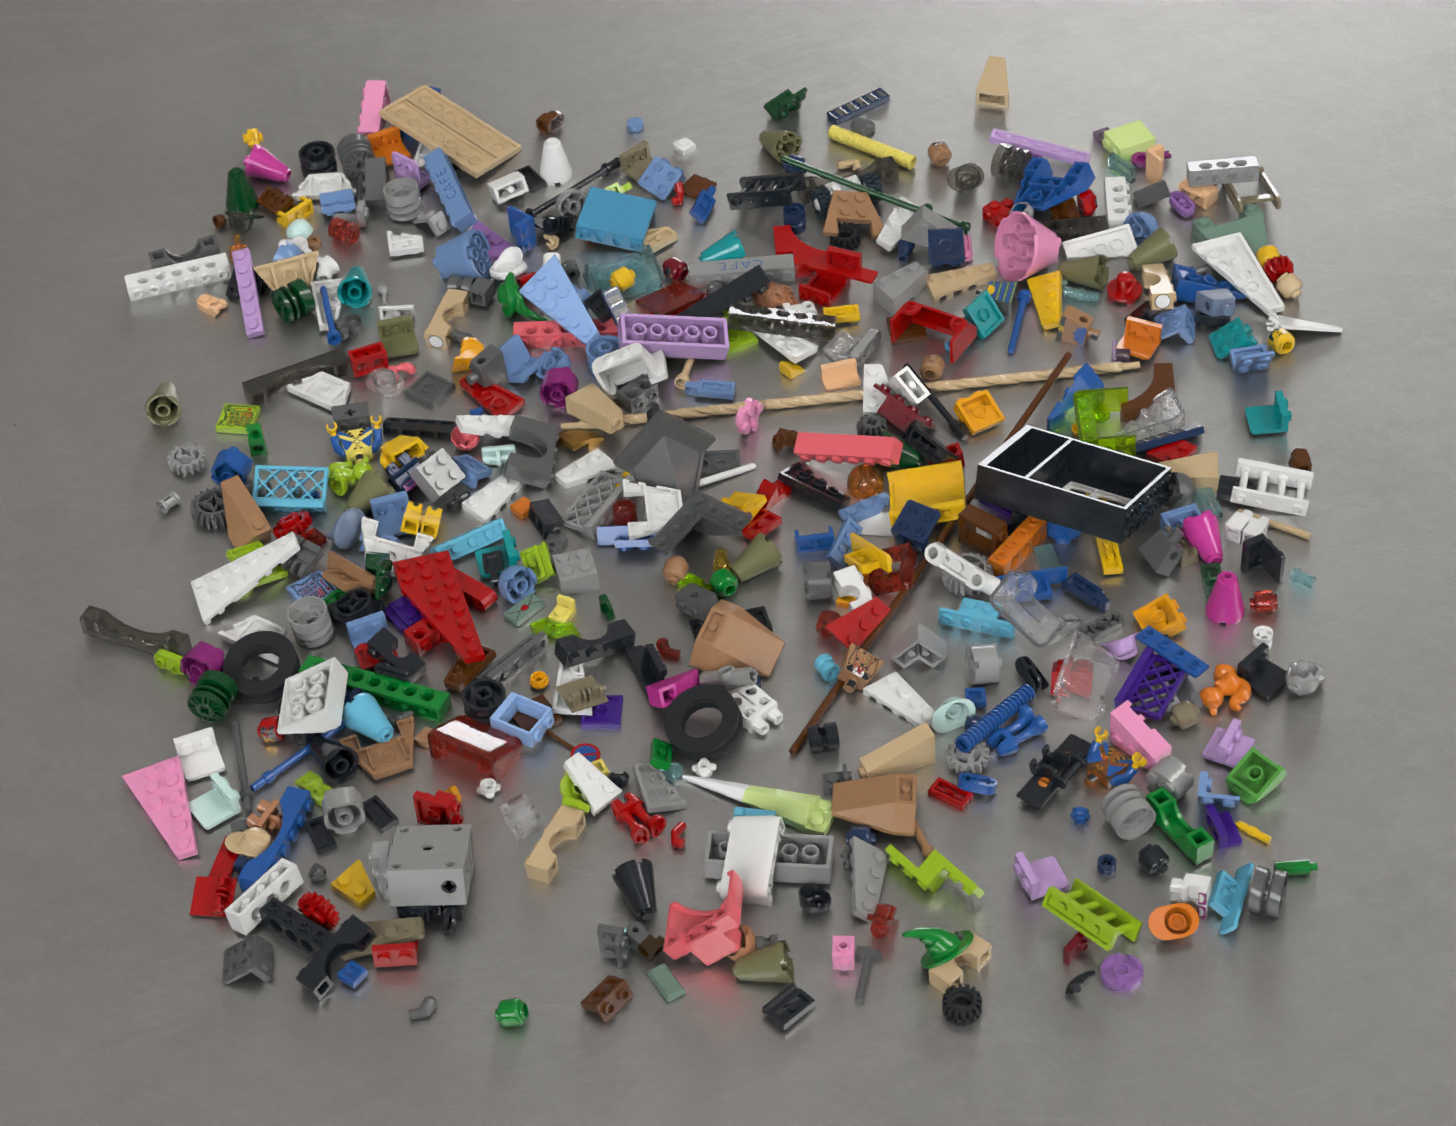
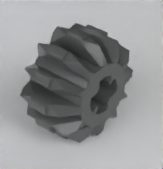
M875 413L873 415L866 414V417H860L856 425L858 435L883 436L882 430H888L886 419H883L881 415L876 416Z

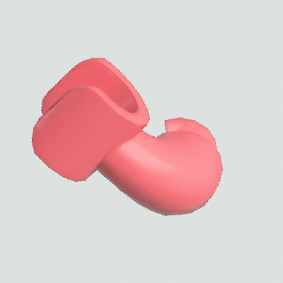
M405 362L397 366H389L387 372L388 375L392 374V378L396 380L399 377L400 371H405L412 375L416 372V367L412 363Z

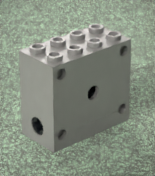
M472 824L397 826L396 833L392 834V845L389 846V856H387L386 860L387 868H384V880H388L386 898H390L391 907L467 905L475 863Z

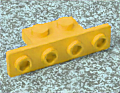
M854 532L849 534L853 552L843 555L845 563L850 566L855 565L856 569L862 574L871 573L877 568H881L887 573L892 572V558L889 554Z

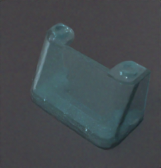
M650 244L641 246L642 251L638 254L636 252L632 253V257L605 266L597 264V267H595L593 262L586 264L583 279L591 293H595L600 288L603 291L611 289L612 286L609 282L611 273L623 266L629 270L632 269L636 275L634 279L635 285L621 292L624 300L647 292L661 290L665 283V278Z

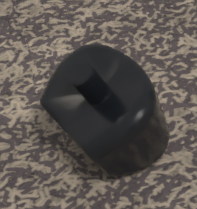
M625 771L622 774L611 772L608 778L619 788H624L628 785L629 774Z

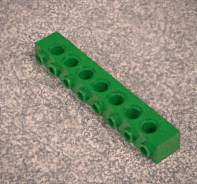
M309 655L298 670V673L327 660ZM341 664L348 672L346 690H348L346 691L348 693L346 697L355 699L354 696L357 694L369 693L381 707L399 712L413 711V716L439 723L443 722L452 707L450 693L421 686L409 681L404 682L373 671Z

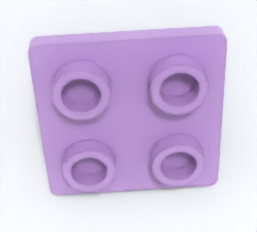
M1233 718L1227 730L1220 727L1216 728L1202 753V757L1234 768L1250 748L1254 746L1255 739L1244 736L1241 729V720Z

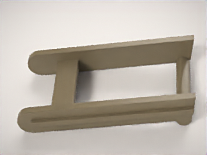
M1263 166L1259 167V182L1266 194L1239 197L1232 183L1221 184L1238 214L1243 213V204L1271 201L1276 209L1281 208L1280 196L1264 172Z

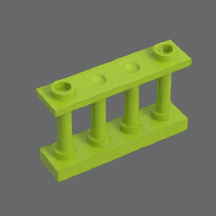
M1075 878L1068 893H1063L1054 886L1048 887L1041 905L1106 951L1113 949L1118 935L1123 934L1133 942L1136 941L1143 922L1078 878Z

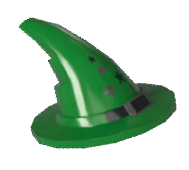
M915 927L902 933V937L916 938L925 944L927 951L922 956L920 963L924 968L929 969L943 965L960 955L968 948L974 938L970 930L952 933L943 928Z

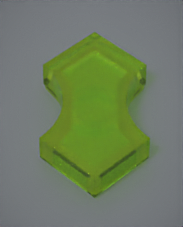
M545 617L529 624L535 636L542 631L547 634L548 639L553 640L572 634L581 638V634L573 622L557 623Z

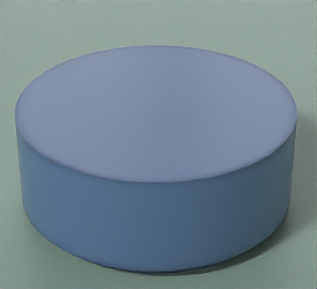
M634 117L627 121V129L631 132H639L644 128L641 118Z

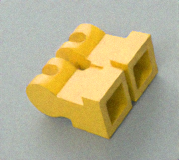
M408 501L400 531L417 535L418 529L421 527L420 533L436 539L442 508H437L434 511L432 506L428 505V509L422 515L423 504L419 503L418 506H414V502Z

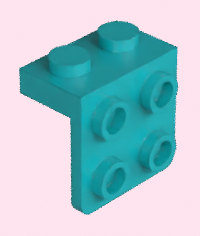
M1239 317L1209 335V340L1219 360L1227 357L1230 349L1258 344L1254 335H1251L1253 330L1248 323L1244 324Z
M1282 390L1275 391L1274 405L1245 408V415L1251 434L1288 432L1289 421H1292L1291 410H1288V399L1284 398Z
M510 530L502 531L504 545L475 551L481 578L490 577V573L485 574L482 559V554L501 550L504 570L510 566L517 565V561H520L519 551L514 549L517 548L515 536L511 537Z

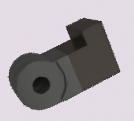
M634 921L628 924L625 936L628 937V944L651 963L663 950L665 939L661 935L657 938L653 937L645 931L644 926L640 922Z

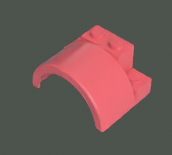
M733 869L727 872V875L730 877L728 895L720 908L700 911L687 908L677 901L669 905L663 951L672 959L676 960L691 951L704 964L709 966L740 949L742 933L738 928L741 921L744 888L742 880Z

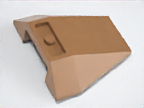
M722 599L711 608L695 640L689 667L697 668V670L702 672L719 670L727 665H733L734 668L752 667L753 669L756 668L759 677H770L785 646V642L741 606Z
M894 773L833 783L831 816L868 826L891 835L914 836L917 775Z

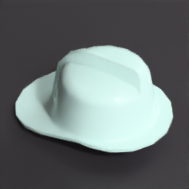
M950 697L946 699L942 706L933 714L931 720L933 729L938 733H947L964 726L966 716L975 715V705L972 701L965 698Z

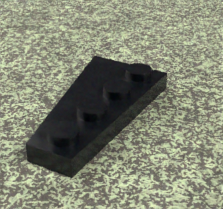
M800 462L789 466L778 474L777 479L784 482L785 485L797 488L801 493L809 494L815 497L816 500L829 504L834 509L841 510L850 504L851 497L835 486L829 487L827 481L823 478L817 479L814 477V472L810 469L804 470Z

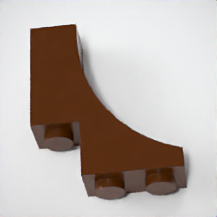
M1154 363L1153 380L1147 390L1135 399L1121 403L1120 422L1158 421V406H1175V384L1172 363Z

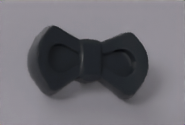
M463 492L459 496L456 493L452 494L455 499L448 502L446 507L452 510L462 500L471 497L470 492Z

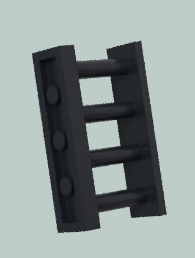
M803 172L747 176L739 179L742 189L740 192L727 193L726 195L730 210L792 206L791 193L793 191H805L807 186Z

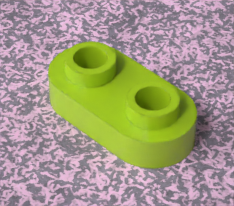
M159 649L154 654V662L158 667L173 671L175 674L184 675L180 668L182 656L165 649Z

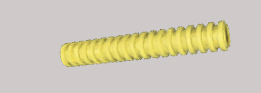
M832 125L828 131L829 139L859 149L870 155L872 154L883 160L885 159L896 165L898 164L909 170L916 164L915 155L903 152L884 143L876 142V140L863 137V135L850 132V130Z

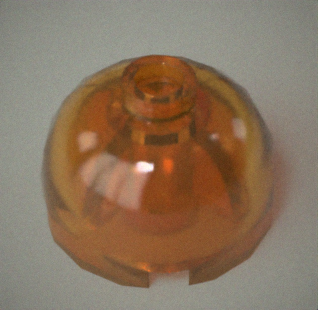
M866 464L855 466L850 471L847 479L849 493L854 498L860 500L883 493L885 486L882 472L876 466Z

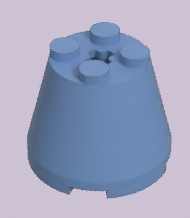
M472 229L437 246L435 257H433V265L438 268L441 279H448L451 274L461 275L463 278L469 276L476 279L478 277L489 279V270L492 262H489L487 250H490L488 241L480 230Z

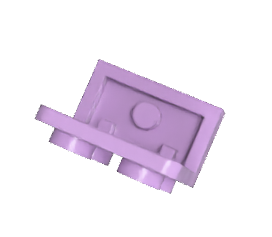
M396 151L392 153L395 178L407 177L416 180L419 191L432 182L429 178L431 174L420 169L416 161Z
M1023 851L1015 854V863L1012 864L1014 873L1018 875L1022 887L1029 895L1031 901L1044 897L1048 887L1054 886L1060 891L1069 888V882L1055 857L1049 856L1029 863Z

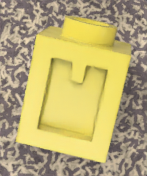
M558 594L556 597L557 605L548 616V622L566 628L577 613L575 599Z

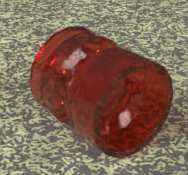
M335 217L329 224L328 235L351 246L359 239L360 227L343 218Z
M621 499L613 504L614 526L628 525V522H638L635 502L629 499Z

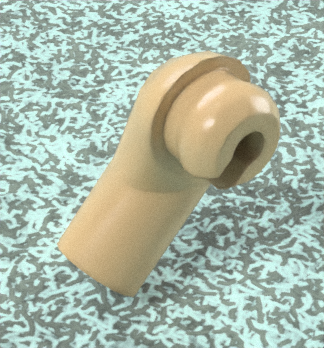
M858 159L844 160L836 163L838 171L853 167L854 171H859L862 168L861 161Z

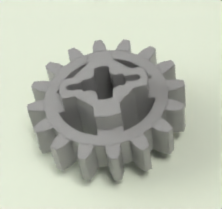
M190 442L187 445L181 443L180 447L174 446L175 450H170V455H167L169 468H171L172 472L177 471L178 475L184 472V475H187L188 472L194 474L195 470L201 471L200 467H205V462H208L206 449L202 445L198 446L197 443L193 445Z
M954 739V745L948 744L946 764H949L950 770L956 768L957 774L960 771L974 774L976 770L981 773L982 767L987 768V763L990 762V754L985 742L978 743L967 753H963L957 748L955 744L956 739Z

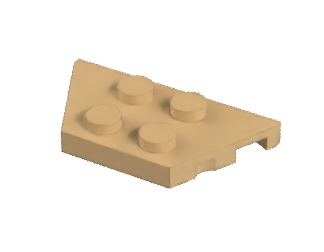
M316 250L254 266L253 269L272 291L281 286L286 287L287 283L297 278L302 279L310 289L319 251Z

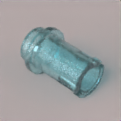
M1294 568L1290 574V579L1293 583L1298 582L1310 589L1313 588L1316 582L1315 576L1313 577L1302 572L1300 568Z

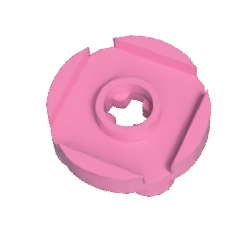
M747 398L744 401L746 403L744 408L740 407L736 416L735 426L739 427L737 432L744 435L757 430L759 414L763 410V404L753 398Z

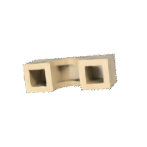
M972 932L974 938L967 949L949 962L929 969V984L945 994L948 988L951 990L952 985H955L956 988H958V984L962 983L963 985V970L959 967L967 965L978 971L991 959L990 943Z

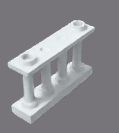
M1238 458L1235 476L1241 478L1239 487L1233 486L1230 502L1306 517L1309 501L1303 500L1305 490L1310 491L1314 472ZM1248 479L1259 481L1258 491L1247 489ZM1267 482L1278 484L1277 494L1265 492ZM1286 486L1297 488L1296 498L1284 496Z

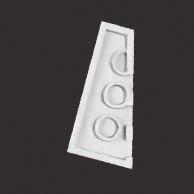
M900 196L899 198L900 200L916 205L902 196ZM895 205L876 243L888 251H892L901 239V226L915 212Z
M457 415L455 422L461 433L481 436L487 433L494 438H501V436L509 437L510 426L515 415Z
M560 662L556 686L585 678L583 664L565 669ZM555 688L552 707L553 714L592 716V707L571 713Z

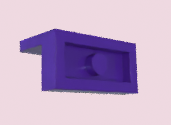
M1214 803L1206 805L1205 820L1218 849L1241 845L1242 838L1230 812L1218 813Z

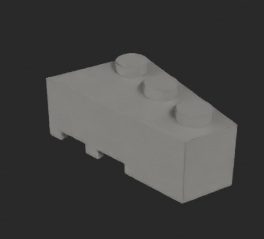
M922 205L901 226V240L928 247V229L956 228L958 226Z
M914 262L874 281V299L894 316L903 304L911 298L914 299L927 287V271L920 264Z

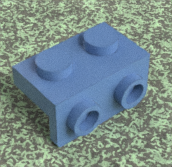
M351 188L319 194L322 214L330 216L339 211L349 213L356 209Z

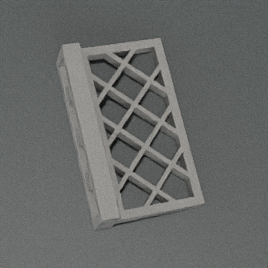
M601 470L561 516L564 520L563 526L587 533L590 539L597 540V527L609 526L631 500L632 497H624L622 479L630 480V483L637 484L634 476L627 475L624 478ZM603 478L609 479V481L599 484ZM620 483L618 487L613 488V485ZM609 486H610V488H611L610 490H607V491H604V492H601V491H600V489H603V488H606V487H609ZM598 490L597 494L588 496L591 492ZM609 496L607 500H602L603 497ZM600 499V502L590 505L591 501ZM587 503L586 507L577 509L581 504ZM598 509L596 513L592 514L591 510ZM589 511V515L579 518V514ZM573 516H576L577 518L571 521H567L568 518ZM588 521L585 526H583V525L580 524V523H583V522Z

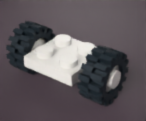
M874 171L860 175L859 179L857 175L845 178L884 193L882 190L883 186L880 183L881 180ZM836 182L825 184L824 187L814 189L810 193L814 212L820 220L826 219L834 190L859 191ZM868 195L872 204L882 201L881 199Z

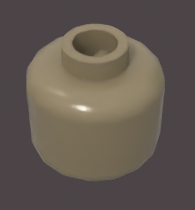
M1184 700L1171 708L1172 715L1169 717L1174 727L1178 725L1182 730H1185L1199 722L1201 713L1194 701Z

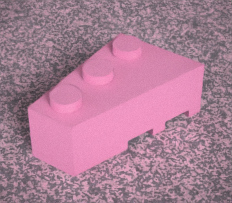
M1127 700L1110 714L1109 740L1124 750L1130 757L1135 752L1141 753V758L1145 757L1147 760V764L1144 767L1150 770L1163 756L1164 758L1168 755L1171 756L1172 746L1155 728L1151 730L1143 722L1145 720L1142 714L1138 716L1130 708L1132 704Z

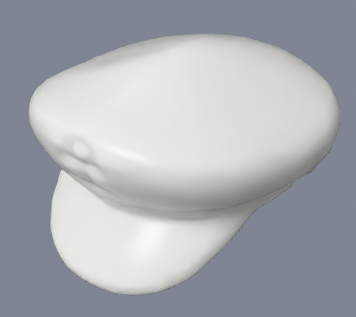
M514 246L506 248L499 259L491 266L489 270L490 276L496 280L503 281L509 272H513L515 277L521 275L527 269V264L522 260V250Z

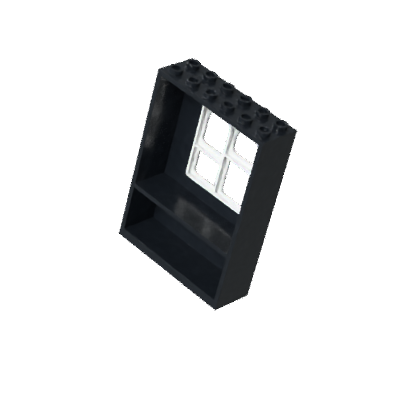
M1026 425L978 464L974 499L1122 544L1142 524H1145L1146 520L1152 517L1157 510H1160L1161 506L1169 501L1170 492L1168 490L1173 479L1171 475L1172 468ZM1073 489V490L1081 491V492H1084V493H1088V494H1090V495H1089V496H1086V495L1079 494V493H1076V492H1073V491H1070V490ZM1097 498H1104L1113 502H1117L1124 505V507L1106 501H1102Z

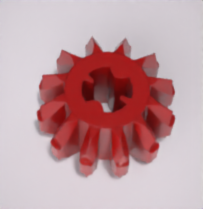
M1280 254L1278 257L1274 256L1272 259H1267L1263 269L1270 282L1277 284L1276 280L1284 273H1293L1294 265L1288 256Z

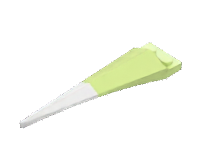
M682 775L684 781L718 792L753 808L776 811L777 816L782 817L785 823L805 834L827 835L836 817L831 816L832 801L821 799V796Z

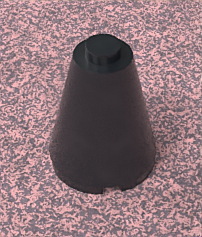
M317 737L311 742L310 752L323 777L329 783L339 782L342 784L349 781L356 774L359 756L351 747L324 737Z
M634 859L619 865L615 869V875L612 874L615 884L637 918L643 920L651 919L657 912L652 862L648 859H642V862L636 863Z

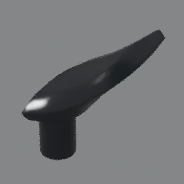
M1095 971L1084 972L1073 978L1067 985L1065 995L1079 993L1088 979L1095 975Z

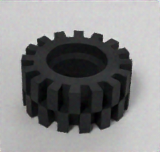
M844 222V225L838 223L839 233L837 237L829 236L830 246L855 251V248L858 249L861 244L859 227L857 228V225L852 226V223H849V225Z
M962 983L958 984V988L952 985L951 990L948 988L946 994H943V1015H946L948 1021L951 1019V1023L954 1025L957 1021L958 1026H962V1022L970 1025V1020L973 1023L976 1022V1018L979 1019L980 1013H982V996H980V992H976L974 986L970 989L969 984H966L965 987H962ZM959 1001H965L970 1003V1006L958 1008L954 1004Z

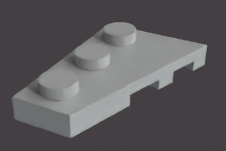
M649 762L633 764V772L647 813L687 809L688 803L684 798L681 799L674 786L671 787L666 781V776L661 770L656 769Z

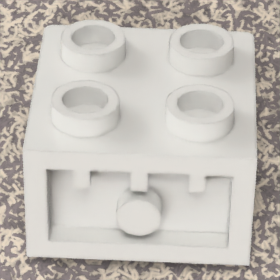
M212 727L173 739L187 782L226 770Z

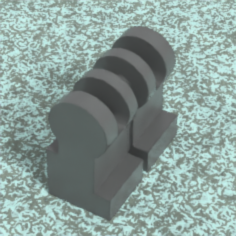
M295 534L300 550L283 564L279 563L277 566L282 565L283 569H290V573L294 575L298 573V577L303 579L310 574L313 567H316L324 554L320 546L308 540L305 541L304 538Z

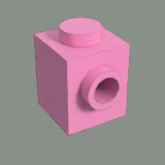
M833 936V970L855 969V936Z

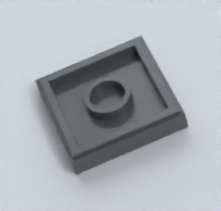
M426 371L404 392L405 396L434 408L455 389V383Z

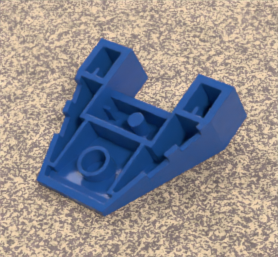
M1033 157L1024 169L1025 176L1024 179H1021V189L1017 192L1014 205L1019 202H1027L1035 211L1047 210L1088 190L1095 180V175L1089 163L1075 161L1064 178L1053 177L1054 173L1047 158Z

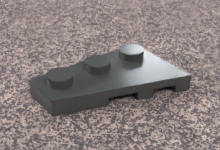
M739 449L706 451L700 479L740 467Z

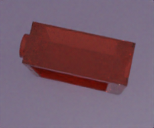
M910 543L881 549L891 556L892 564L901 563L899 571L884 574L883 569L877 568L869 574L867 584L875 596L910 589L917 560V554Z

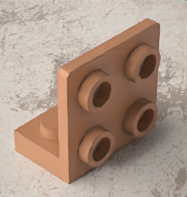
M770 281L768 291L761 295L758 293L753 296V301L759 313L765 319H769L776 305L782 307L783 303L788 302L790 306L799 304L789 286L775 284Z

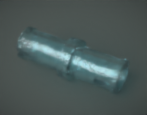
M1065 285L1063 297L1078 299L1079 302L1083 300L1098 304L1100 293L1088 291L1082 287L1078 289Z

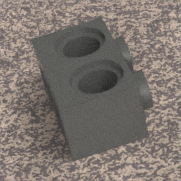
M644 374L640 375L616 391L618 406L630 414H635L659 397L658 384H651L647 376Z

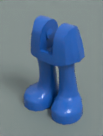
M1024 703L1018 708V719L1005 728H997L987 738L986 744L992 749L997 747L996 752L1001 757L1018 752L1017 745L1021 742L1047 732L1048 725L1042 716L1037 715L1034 717L1031 707ZM1027 727L1025 730H1023V731L1020 732L1019 734L1013 736V734H1015L1016 732H1018V731L1022 730L1023 728Z

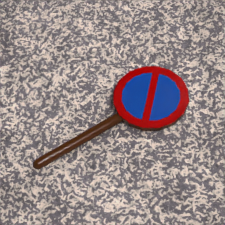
M548 730L545 732L572 750L570 758L579 752L589 762L600 759L601 753L595 745L583 743L574 747Z

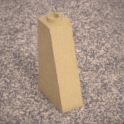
M988 57L976 89V104L1009 107V88L1005 57Z
M591 383L565 397L568 414L609 434L624 427L623 411L595 384Z
M1217 452L1158 463L1171 467V472H1180L1188 475L1192 479L1196 491L1218 490L1219 470Z
M927 722L859 759L860 767L857 768L860 779L894 773L905 774L935 764V735Z

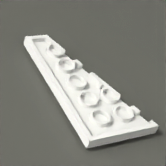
M1241 232L1192 244L1191 249L1266 314L1267 310H1272L1275 313L1284 311L1285 305Z

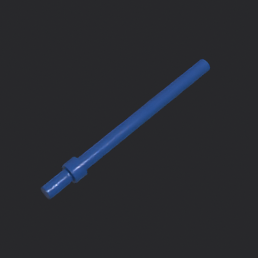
M341 721V725L336 729H331L319 737L330 739L347 726ZM311 743L271 771L268 770L263 773L260 779L250 785L251 790L255 792L265 784L269 785L275 780L276 776L311 753Z

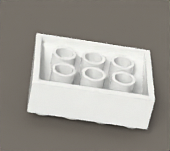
M336 657L285 679L277 728L278 734L324 733L341 725L348 672Z

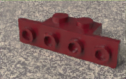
M875 383L873 387L887 396L877 412L900 430L905 432L911 422L915 423L917 419L930 429L935 430L937 426L933 424V419L927 415H924V417L918 413L920 410L912 404L908 406L904 403L905 399L899 394L893 395L890 392L891 388L884 383L881 385Z

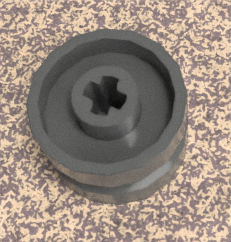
M1258 865L1251 886L1248 911L1259 914L1263 910L1266 901L1267 916L1279 918L1287 893L1288 872L1277 869L1273 873L1270 882L1271 872L1269 867Z

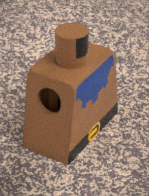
M1067 305L1061 317L1056 340L1084 346L1088 338L1097 341L1101 331L1092 328V316L1071 305Z

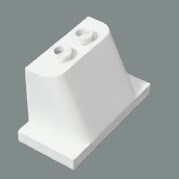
M633 343L598 357L592 363V370L597 378L598 388L611 400L617 399L616 391H618V385L636 379L642 374H648L651 384L668 378L664 352L659 350L650 354L640 343Z

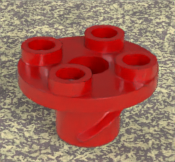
M1122 271L1118 273L1117 278L1108 283V299L1132 305L1135 303V300L1141 297L1142 285L1132 273Z

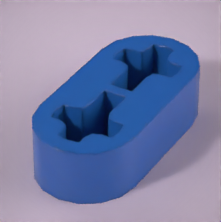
M964 772L959 774L957 786L964 791L993 795L996 792L997 781L989 776Z

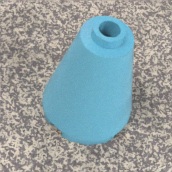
M361 693L354 696L355 700L351 703L348 702L343 709L342 721L345 725L379 743L389 741L393 736L394 729L376 699L369 693Z

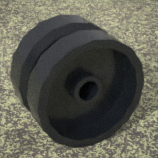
M309 142L299 150L298 156L304 178L309 174L338 171L335 148L329 142Z
M483 678L472 681L465 687L462 692L465 718L470 725L479 729H491L490 717L506 699L504 686L497 680Z

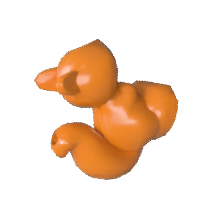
M1228 664L1216 665L1213 672L1214 686L1206 687L1199 692L1203 705L1209 709L1212 716H1215L1217 708L1224 701V696H1231L1229 707L1233 711H1240L1242 708L1240 705L1246 703L1251 696L1250 684L1237 675V671L1233 666Z

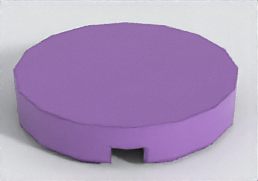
M1112 954L1104 959L1101 964V980L1111 990L1118 992L1131 991L1136 989L1143 980V965L1133 955Z

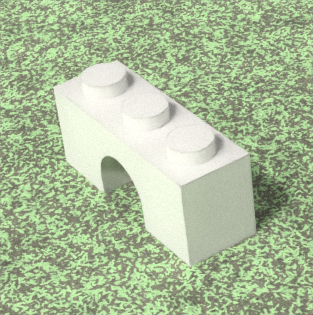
M855 565L833 572L832 585L839 598L849 595L857 599L849 603L848 613L873 599L870 588L864 584L863 575L857 571Z

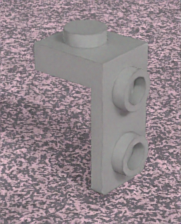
M358 200L356 214L335 213L332 226L365 227L369 217V207H366L365 200Z
M442 210L422 211L416 215L417 218L412 220L414 224L428 222L435 237L440 236L451 228Z

